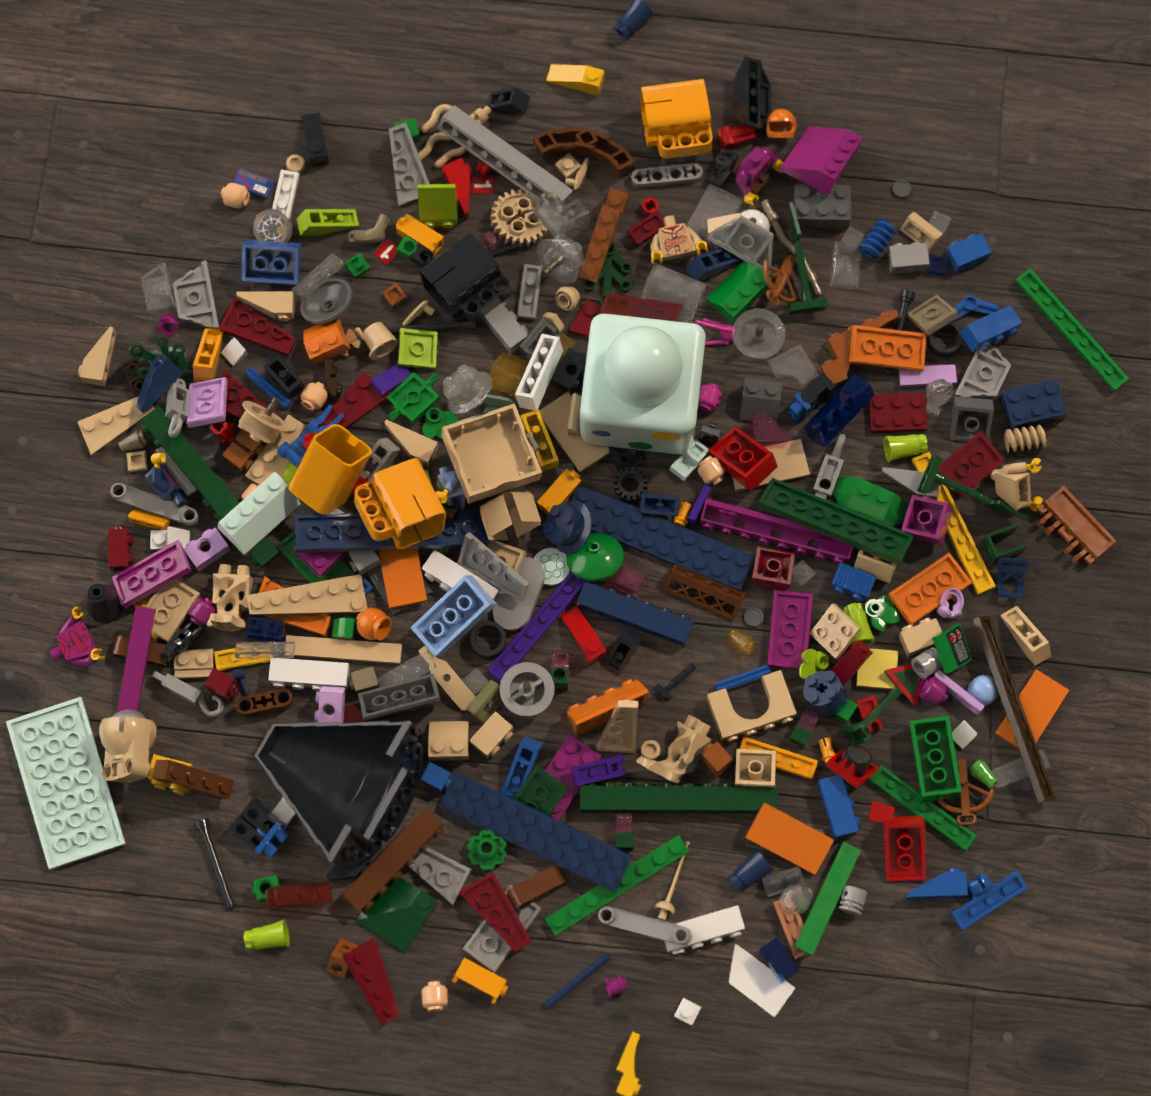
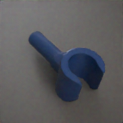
M241 669L233 670V677L235 680H240L244 694L248 695L249 691L245 683V672Z

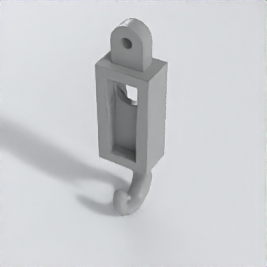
M180 378L167 391L165 417L172 419L168 430L171 438L178 436L182 424L189 414L190 390L186 389V383Z
M844 434L839 435L832 455H825L813 488V492H816L815 495L823 499L831 497L844 460L839 459L846 439ZM823 479H827L831 484L827 490L819 485Z
M154 671L152 677L162 682L161 685L166 690L196 706L199 704L207 716L216 717L223 712L224 703L218 696L212 697V700L218 703V708L215 711H210L205 704L204 695L201 691L168 673L165 677Z

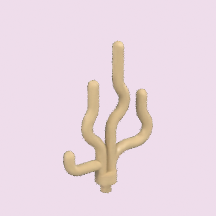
M443 104L436 107L430 120L421 127V131L426 133L437 123L439 115L442 112H447L452 106ZM488 106L484 109L478 108L469 116L482 125L489 119L487 115L491 112V109ZM443 132L431 135L427 140L425 148L418 153L420 160L424 159L432 151L433 145L437 140H451V138ZM461 146L458 149L448 151L435 162V167L441 168L451 158L464 154L467 149Z

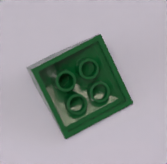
M400 877L396 882L391 881L387 885L389 889L381 897L378 895L373 900L375 904L367 912L365 910L361 912L356 921L406 954L439 903L436 899Z

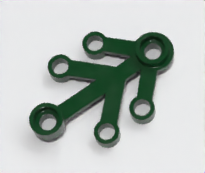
M614 242L611 243L610 249L612 251L607 254L599 280L604 277V294L600 297V306H602L606 294H611V277L621 285L623 292H629L632 288V283L626 280L612 266L613 260L621 267V272L624 275H629L632 272V265L617 254L618 248ZM628 266L630 269L625 271L623 268ZM586 279L583 283L584 290L592 291L596 282ZM591 283L592 287H586V284ZM628 284L629 288H624L623 285Z
M164 335L158 336L156 343L160 347L162 354L172 361L167 337ZM165 339L164 344H160L159 341ZM135 342L129 347V353L134 359H141L143 357L152 362L157 357V355L145 350L141 343ZM177 343L173 346V352L178 357L180 367H177L183 373L185 371L189 372L187 376L182 374L179 378L188 384L194 380L193 367L187 365L184 355L185 349L182 344ZM135 347L140 348L138 352H134L133 349ZM178 347L182 348L180 352H176ZM141 367L137 373L140 379L145 380L146 375L141 376L140 374L143 371L148 372V369Z

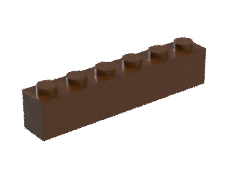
M425 807L346 890L343 896L360 912L364 910L367 912L375 904L373 900L378 895L380 897L384 895L389 889L387 885L391 881L396 882L401 877L402 869L405 866L409 868L415 862V856L419 852L423 853L430 846L428 842L433 837L436 839L444 831L442 829L444 824Z

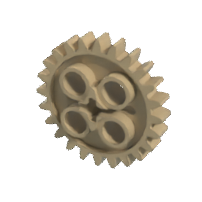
M519 189L518 194L511 190L510 195L504 192L503 197H498V201L494 202L491 209L490 220H492L491 227H495L494 233L500 232L499 239L506 237L505 243L511 240L512 246L518 242L519 246L522 247L523 242L529 246L530 241L536 244L537 238L542 240L543 234L546 235L549 228L551 216L548 215L549 209H545V205L540 204L538 200L529 196L527 192L522 194L521 189Z

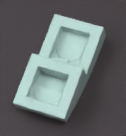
M694 439L690 451L682 454L670 466L669 470L685 481L706 457L709 449L697 439Z

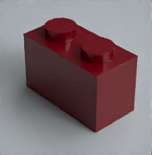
M214 667L204 684L209 693L229 703L237 697L240 690L234 677Z

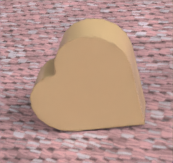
M546 312L542 316L546 322L557 329L556 332L558 334L564 330V325L557 314Z

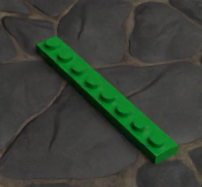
M1031 268L1016 278L1015 282L1113 392L1129 380L1128 376Z
M676 836L628 866L616 893L598 885L545 918V921L556 937L677 861L682 856L688 854V848L680 836Z

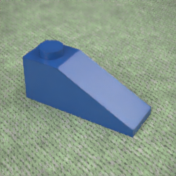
M526 736L523 738L501 793L511 798L515 797L532 773L543 743Z
M960 868L948 869L949 872H945L905 895L906 900L965 898L968 895L966 871H961Z

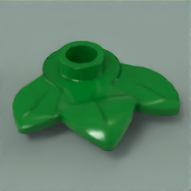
M432 407L425 413L426 422L422 427L423 434L429 439L437 436L443 440L441 436L442 427L456 423L458 419L451 411H442L437 407ZM437 415L438 418L436 420L431 419V416Z
M887 595L881 596L877 600L871 599L865 603V614L870 617L871 625L876 630L883 632L886 624L900 622V615L893 608L895 605ZM872 605L876 607L877 611L872 609Z

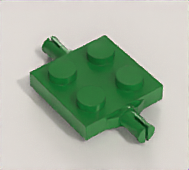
M413 372L387 396V400L395 408L387 416L388 419L393 422L398 416L402 415L414 424L440 400V396L431 387L439 380L438 376L433 374L428 380H424Z

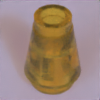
M735 628L727 636L742 654L749 655L757 645L754 638Z

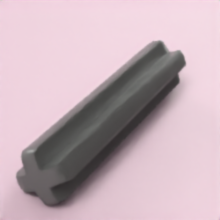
M163 447L158 448L154 454L165 453L166 455L165 463H161L187 496L193 494L196 491V487Z

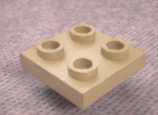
M831 604L810 634L835 659H839L862 629L836 604Z

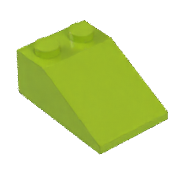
M455 184L417 185L420 222L431 229L435 227L446 229L457 227L458 205Z

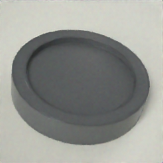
M898 180L894 183L892 191L896 197L905 198L911 192V185L906 180Z
M756 607L749 608L744 614V621L751 627L759 626L763 621V613Z

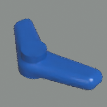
M969 295L954 307L958 311L959 317L953 321L971 311L992 314L1000 310L998 305Z

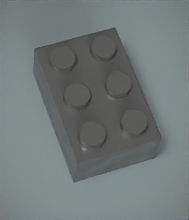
M795 184L793 204L799 227L849 228L851 222V185H835L828 195L808 184Z

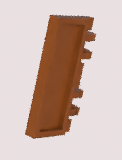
M1065 486L1061 487L1036 509L1041 515L1046 511L1049 512L1037 523L1039 527L1043 526L1049 519L1054 523L1046 529L1045 534L1047 536L1062 525L1057 532L1068 543L1075 539L1063 551L1067 555L1075 547L1078 548L1080 553L1076 554L1071 560L1074 564L1088 553L1089 555L1084 560L1090 565L1116 543V540Z

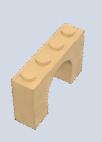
M781 670L762 676L761 681L768 698L769 707L767 712L757 719L750 720L740 717L731 705L726 688L707 694L706 699L722 742L726 740L727 743L733 742L738 739V736L744 734L746 737L757 733L756 730L762 728L769 730L775 727L774 724L780 722L787 724L793 721L797 713Z

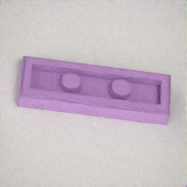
M955 364L924 366L923 372L898 369L900 387L954 385L957 383Z
M940 670L934 674V678L947 686V692L976 715L985 707Z

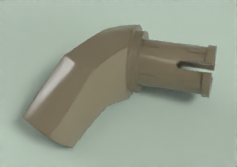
M379 214L374 228L350 231L348 235L349 242L373 244L383 241L386 237L384 232L390 218L384 214Z

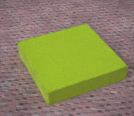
M400 328L398 366L435 370L438 332Z

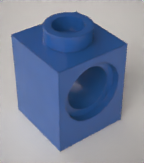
M431 762L421 777L423 784L443 793L444 789L447 790L452 780L450 772Z

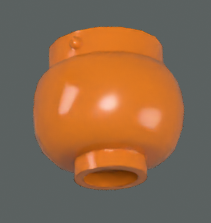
M367 608L360 612L356 618L358 633L367 640H383L390 632L391 618L378 608Z

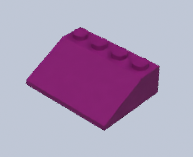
M808 127L780 167V170L829 195L857 154L863 138L846 129Z

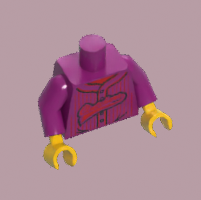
M755 147L739 166L735 180L743 195H745L744 202L754 206L753 200H759L758 195L750 193L751 188L771 167V164H773L774 170L783 173L780 167L784 162L779 160L769 148L759 149Z
M82 606L74 607L72 615L59 631V635L56 637L60 646L50 650L54 661L65 657L69 664L78 667H89L98 660L103 661L105 656H100L99 653L103 649H97L83 619L80 620V618L86 617L87 613L82 612L80 614Z

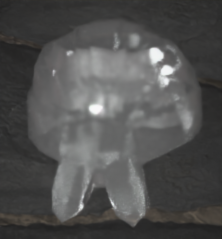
M937 379L927 385L926 409L928 413L932 412L933 415L937 416L940 413L939 406L947 403L952 398L955 389L951 382L945 379Z
M800 885L789 886L780 896V905L790 915L802 914L808 909L811 900L814 899L813 891L808 885L804 887Z

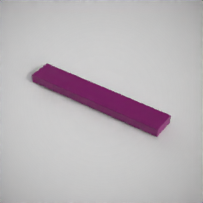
M135 607L117 712L122 710H135L138 712L156 613L154 608Z

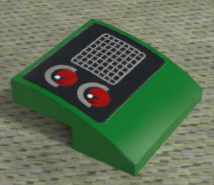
M959 623L950 626L945 631L938 632L932 637L945 674L960 668L972 660Z

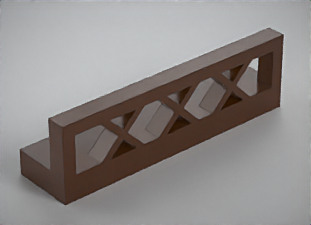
M676 564L671 569L663 589L732 620L735 619L745 597V593ZM672 579L680 582L682 588L675 589L671 587ZM687 589H697L699 595L691 596ZM711 595L715 597L717 603L710 604L705 597ZM727 603L734 605L733 613L726 611L723 605Z

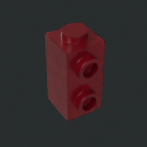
M121 526L108 530V567L112 572L123 571L130 567L131 564H134V555L131 553L130 547L134 545L133 534H130L128 529Z
M858 640L831 671L845 685L873 652L865 643Z

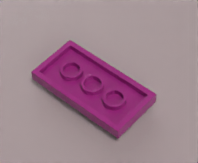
M176 540L114 575L112 580L120 603L126 609L192 570L182 543Z
M774 590L767 660L769 667L799 670L804 662L802 653L808 649L813 594Z
M570 735L567 736L545 769L569 787L567 793L550 815L557 820L561 819L579 792L580 786H583H574L571 766L600 760L602 757Z

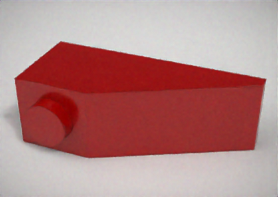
M460 158L442 166V172L448 184H455L457 204L465 220H468L470 210V173L472 171L469 164L464 163L463 159Z
M578 607L560 616L589 665L606 656L605 647Z

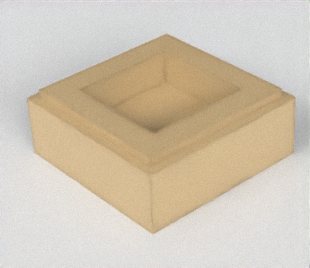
M146 451L127 453L129 473L148 471Z

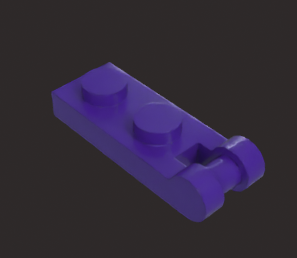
M623 755L571 766L574 786L626 775V770L622 764V761H624ZM611 764H615L616 770L612 771Z

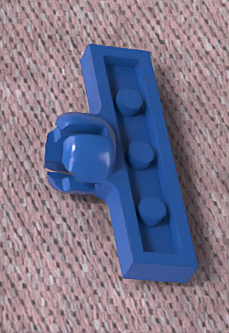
M1014 871L995 884L986 874L976 876L974 881L971 879L967 884V888L972 894V898L950 912L960 930H964L1026 890L1028 887L1019 872Z

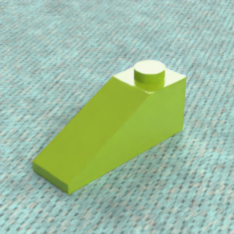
M305 209L297 218L300 236H319L359 227L355 209Z

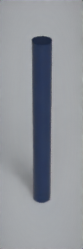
M607 953L603 954L544 1002L546 1007L550 1009L609 961L611 959Z

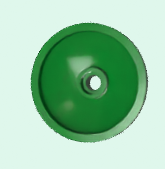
M591 533L588 541L579 551L566 554V561L569 570L578 578L586 581H602L612 577L620 570L624 561L622 546L615 538L606 534Z

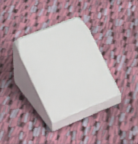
M235 338L221 352L232 366H235L248 355L244 347Z
M962 721L952 732L953 741L962 750L978 735L966 721Z

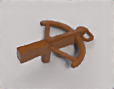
M793 254L785 257L781 270L768 266L767 260L763 262L764 278L770 289L766 292V297L774 306L779 305V299L785 303H793L799 299L798 295L795 296L788 278L797 261ZM768 269L776 272L771 274L772 281H775L774 285L769 277ZM786 283L792 298H787L781 294Z
M958 759L962 808L952 807L944 802V800L937 801L946 810L960 814L957 817L958 824L972 825L977 821L976 815L972 813L985 808L992 800L995 790L991 788L987 792L968 783L966 759ZM968 787L986 795L987 798L981 804L970 807ZM969 816L974 817L972 822H960L961 817H965L967 821Z

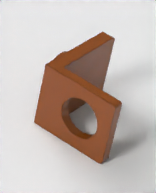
M341 938L330 956L326 971L344 979L348 966L342 955L359 945ZM333 964H339L343 970H335Z

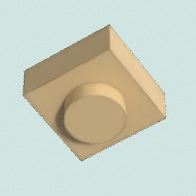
M568 153L555 164V167L565 178H570L580 170L581 165Z

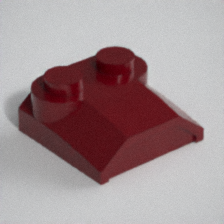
M757 546L751 582L760 588L783 591L789 589L795 552L790 553Z

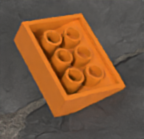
M630 679L622 683L620 688L615 689L613 687L604 691V695L600 697L595 695L586 700L587 703L572 705L568 708L569 711L566 714L575 735L578 736L607 723L618 700L638 701V708L646 705L648 690L638 680L632 681Z

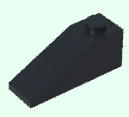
M319 112L301 116L311 167L330 164Z

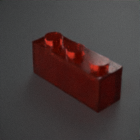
M330 881L279 885L265 890L268 910L321 906L332 901Z

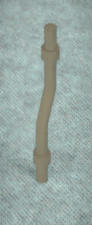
M767 199L762 201L761 204L767 214L766 217L769 223L772 224L780 243L796 256L795 245L786 238L778 222L779 218L776 212H773ZM804 256L808 284L811 285L815 295L819 296L823 292L817 282L818 278L815 272H812Z

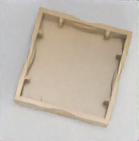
M515 404L490 411L477 418L466 419L442 427L441 436L468 504L540 480L542 471L533 448L526 438L524 426Z

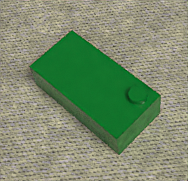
M949 716L910 721L909 730L921 803L961 797L962 790Z

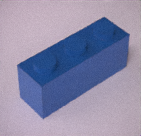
M1011 305L966 325L960 335L972 352L978 349L982 351L993 342L997 344L1004 337H1012L1017 334L1022 322Z
M839 775L819 780L817 784L834 840L857 834L858 828H860V821L858 816H854L852 810L855 806L852 797H848V782Z

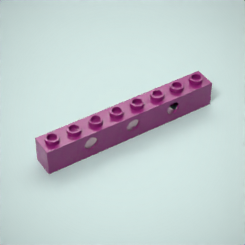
M707 498L700 520V525L707 530L717 529L726 535H740V538L744 540H759L758 542L763 545L774 544L782 550L793 549L798 554L807 555L808 553L820 560H833L836 564H848L853 548L851 545L793 521ZM737 520L742 521L745 525L744 529L733 527L734 522ZM774 530L780 531L781 539L771 537V532ZM810 540L817 541L819 544L818 549L807 546Z

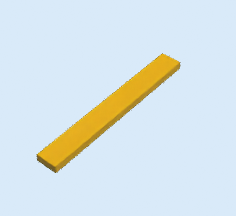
M927 452L911 460L916 471L925 472L931 454ZM941 484L937 501L949 503L953 509L946 532L969 579L972 581L977 595L994 589L996 586L948 488Z

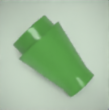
M978 760L969 769L972 773L971 776L987 785L990 789L998 782L986 762Z

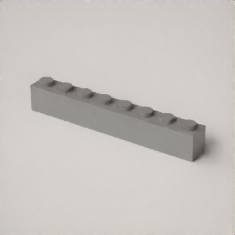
M455 105L442 116L437 129L554 213H557L568 202L573 192L571 188Z

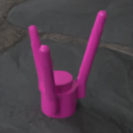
M706 318L703 321H695L696 324L720 330L719 338H722V340L706 341L705 346L728 345L729 341L734 342L736 327Z

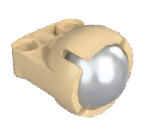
M122 710L115 713L112 717L101 721L99 735L105 748V761L102 770L104 780L129 783L147 777L150 770L148 762L149 750L155 742L157 732L156 725L152 720L146 719L135 710Z

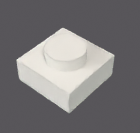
M683 998L674 1017L692 1026L701 1007Z

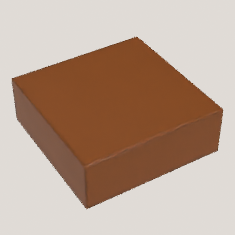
M398 283L382 292V296L392 309L408 299Z

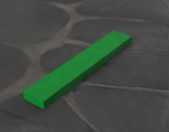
M882 765L879 767L876 775L869 780V782L915 816H923L924 822L964 852L967 851L977 837L975 833L964 825L958 824L957 820L931 801L921 803L919 792Z
M844 841L842 842L794 948L809 956H813L861 852L858 848Z

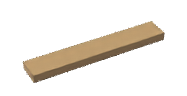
M286 635L284 654L286 656L401 664L402 644Z

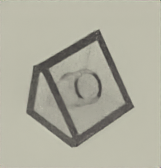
M838 241L834 242L832 249L830 286L859 288L861 253Z
M162 262L141 277L148 312L176 307L170 273L166 263Z

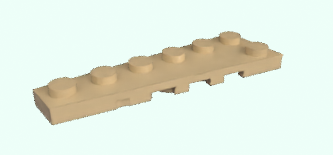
M361 574L246 595L249 615L360 613L367 609Z

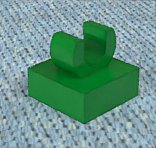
M361 253L345 262V266L355 280L371 270V267Z

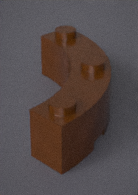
M583 128L550 130L533 138L534 147L542 160L563 153H580L604 162L618 177L635 169V161L621 145L612 141L608 136L593 130Z

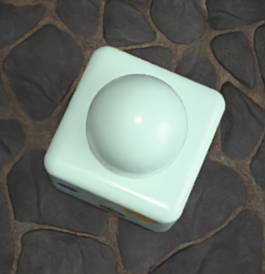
M599 314L595 316L590 325L580 405V436L583 441L593 445L671 454H685L690 451L693 446L706 340L704 329L697 324L613 314Z

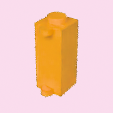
M409 214L401 217L396 224L397 235L402 238L406 235L423 245L434 254L433 258L444 245V237Z
M566 468L537 501V507L548 515L552 506L564 504L576 491L577 487L581 485L580 475L574 470L570 471Z
M466 958L463 959L452 981L456 984L459 979L493 998L491 1003L494 1005L500 996L504 997L508 986H506L507 980Z

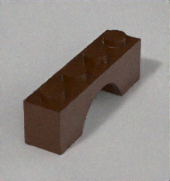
M169 759L156 760L152 775L153 780L194 789L201 792V795L214 799H230L234 780Z

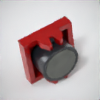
M854 744L846 746L831 757L826 764L835 774H838L856 788L876 775L879 769L871 763L872 752L866 750L864 746Z

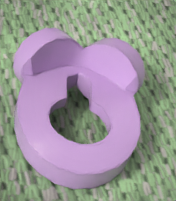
M956 588L944 591L940 599V607L937 609L940 616L956 619L962 615L961 610L964 605V597L961 591ZM950 594L957 597V603L953 605L952 611L949 610V603L947 602V597Z

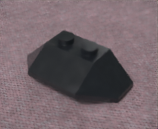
M746 56L733 80V115L743 125L759 130L767 123V119L771 114V84L766 72L762 68V62Z

